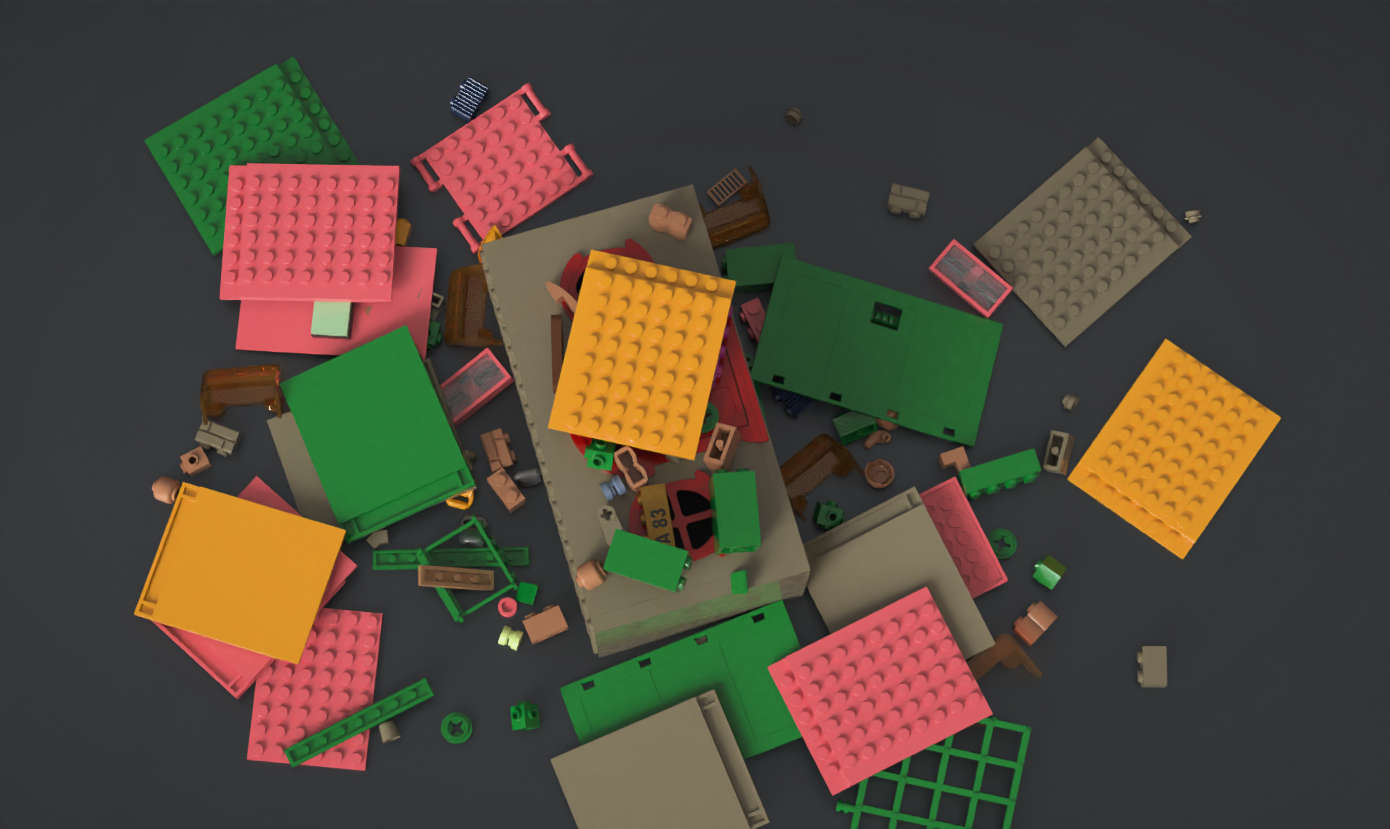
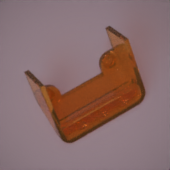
M752 166L748 167L751 182L741 187L739 191L740 200L705 212L704 207L699 204L712 249L762 231L771 223L761 182Z
M482 263L455 269L450 275L444 340L447 344L481 348L503 344V340L493 338L490 329L484 328L486 296L489 291Z
M268 364L212 369L204 372L199 397L204 425H208L209 415L219 416L225 411L227 406L264 403V408L269 411H277L278 418H282L283 392L279 384L282 382L280 366Z
M828 434L817 436L779 467L792 511L803 522L807 521L802 513L808 503L805 496L833 473L837 476H845L852 469L861 476L864 474L852 453Z
M1008 634L997 635L994 638L996 645L974 655L966 662L976 681L999 661L1007 668H1016L1022 663L1033 677L1041 678L1043 676L1041 671ZM976 723L978 726H986V724Z

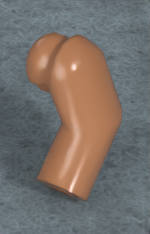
M878 430L873 434L871 433L862 445L867 450H870L875 443L889 442L891 435L887 431Z

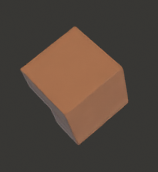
M963 446L942 453L938 458L942 470L954 466L957 475L959 471L971 468Z

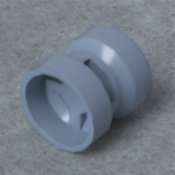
M618 474L613 476L610 481H604L599 484L608 502L614 500L617 495L622 496L627 493Z

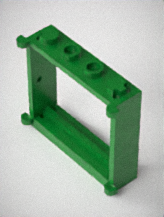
M474 514L470 516L472 518L470 522L423 550L420 547L417 548L418 553L415 554L421 565L436 566L429 551L474 524L477 526L511 584L465 612L450 588L435 587L455 622L460 621V623L464 622L463 618L508 590L512 588L514 590L518 589L515 582L518 580L513 570L509 571L505 564L508 562L503 553L498 554L495 549L498 546L492 536L488 537L485 532L488 529L482 519L479 521Z

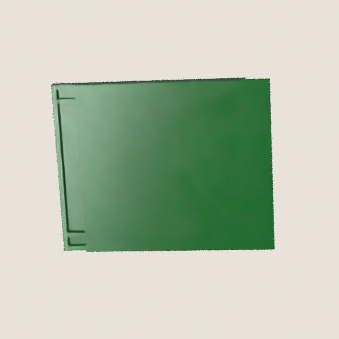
M294 56L278 66L277 64L271 66L144 140L213 256L223 251L230 165L247 166V163L360 165Z
M407 325L279 383L336 520L341 529L347 531L345 539L348 544L476 486V482Z

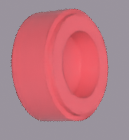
M505 597L500 600L498 610L502 616L512 617L517 613L518 605L513 598Z

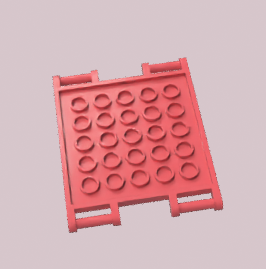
M530 83L525 84L521 89L410 161L411 165L417 168L428 184V189L431 193L445 186L464 213L463 216L458 217L452 223L463 234L474 254L478 253L483 239L493 225L504 236L594 175L592 170L587 168L575 151L576 148L573 143L559 151L542 127L540 122L549 117L551 112L543 106L532 90L533 87ZM525 94L538 110L539 114L537 116L533 114L523 100L522 96ZM570 155L582 172L581 176L578 177L564 157ZM427 160L440 180L435 182L422 162ZM467 221L471 223L482 239L481 242L477 243L464 223Z

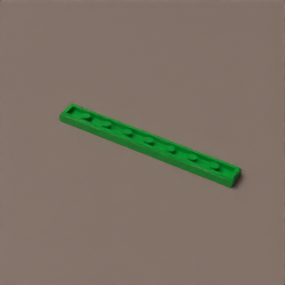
M529 546L495 548L498 554L503 553L508 562L505 564L506 567H530ZM489 547L436 548L429 551L436 566L454 568L501 567ZM416 549L373 550V570L418 569V566L421 565L415 555L418 551Z
M425 677L284 749V752L292 768L435 696Z

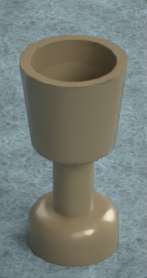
M388 719L379 725L383 743H388L401 737L393 720L389 721Z

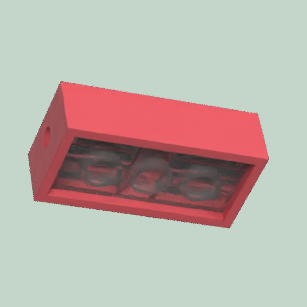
M955 239L951 241L929 267V271L986 319L993 315L1013 291V287Z
M488 347L441 384L456 428L514 382L513 378Z

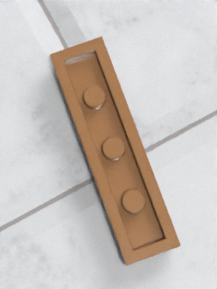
M420 565L418 566V586L493 591L494 571Z

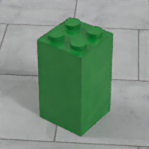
M785 243L725 250V256H721L722 272H726L724 279L736 281L733 296L771 292L780 257L783 255L796 259L795 244Z
M749 468L736 469V472H728L727 469L717 470L708 481L715 555L756 552L761 546L755 471H749Z
M616 529L603 569L679 594V591H683L687 579L684 575L686 570L690 571L693 558L689 551Z

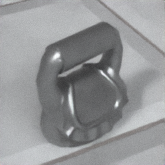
M532 468L520 471L514 475V479L519 487H534L541 482V469Z
M464 515L460 520L459 528L465 525V522H470L472 520L470 516L472 515ZM475 515L479 521L482 519L488 528L487 519L484 516ZM470 526L459 534V543L464 546L481 547L485 543L477 527Z

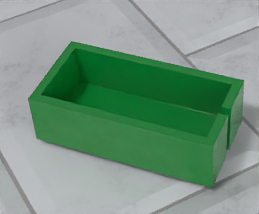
M1033 448L961 470L956 479L966 498L972 501L980 498V495L983 493L991 495L999 492L998 489L1006 487V489L1014 488L1022 481L1025 484L1031 483L1038 477L1041 467Z

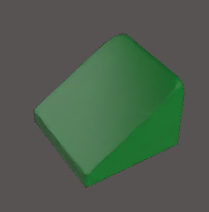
M746 570L731 574L732 594H747L748 576Z
M520 582L515 601L534 606L539 585Z

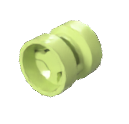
M505 625L498 644L503 646L509 645L511 649L517 651L524 632L514 631L511 627Z

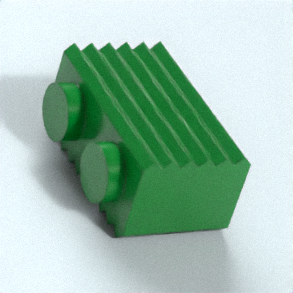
M854 411L846 414L840 413L832 419L833 428L842 445L856 439L859 440L863 436L866 437L878 431L874 417Z

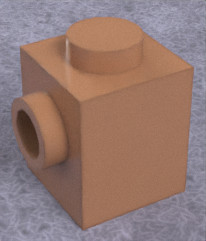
M201 446L180 456L182 462L179 464L184 474L188 472L191 477L212 467Z

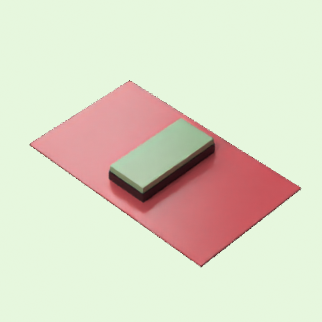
M396 246L392 302L241 300L235 349L340 356L407 325L414 343L417 345L424 360L426 359L437 248ZM372 306L371 311L367 316L365 308Z

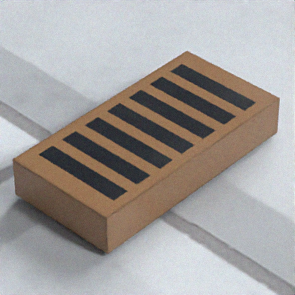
M735 168L710 188L706 194L719 208L746 186L748 182Z

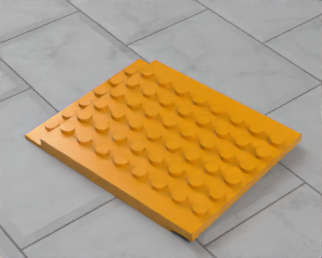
M591 250L548 428L695 461L736 281Z
M1165 339L1067 480L1183 560L1281 417Z
M183 482L134 614L299 665L347 531Z

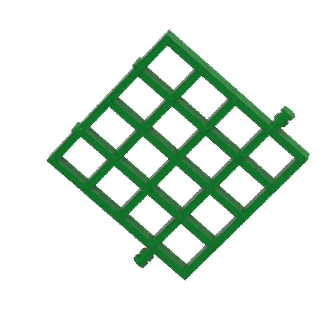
M989 716L977 722L986 724L980 753L951 747L954 735L946 738L944 745L934 744L926 748V750L942 753L936 782L907 775L911 756L902 761L900 774L883 770L873 775L898 781L892 810L863 804L868 782L867 778L859 784L855 805L850 804V801L842 802V799H838L836 811L844 810V813H848V811L853 812L850 829L858 828L861 811L889 817L888 829H896L897 819L926 825V829H934V827L939 829H976L972 828L978 799L1007 805L1002 829H1010L1032 727ZM994 726L1022 732L1016 761L988 755ZM949 755L978 761L972 790L944 784ZM986 763L1014 769L1009 797L980 791ZM905 783L934 789L928 818L899 812ZM942 791L970 797L964 826L936 820Z

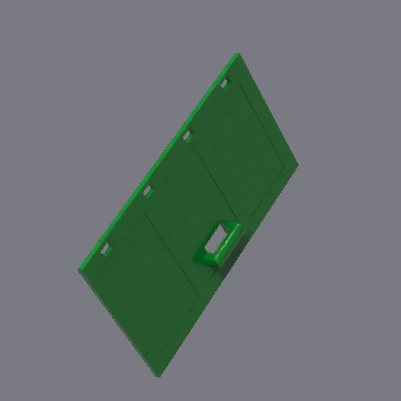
M781 255L750 373L752 380L973 448L1003 324ZM875 302L902 310L901 316L895 317L873 310ZM870 321L875 322V323H878V324H882V325H885V326H888V327H891V328H895V329H897V331H896V330H893V329H890V328H887V327H883V326L874 324V323H870ZM773 375L784 378L783 384L772 381ZM830 394L840 395V401L830 399ZM887 411L898 413L897 419L886 416ZM944 427L954 430L953 436L943 433Z
M783 600L560 688L581 746L715 689L744 760L802 737L767 668L802 649ZM764 613L765 619L754 623L752 617ZM707 635L708 642L698 645L695 639ZM650 658L652 664L641 668L639 662ZM594 680L595 687L585 690L582 684Z

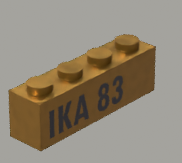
M665 483L640 487L641 493H637L639 506L643 505L644 513L640 514L642 526H647L648 534H644V537L676 547Z

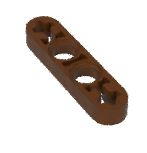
M562 314L551 315L553 393L557 391L564 361Z

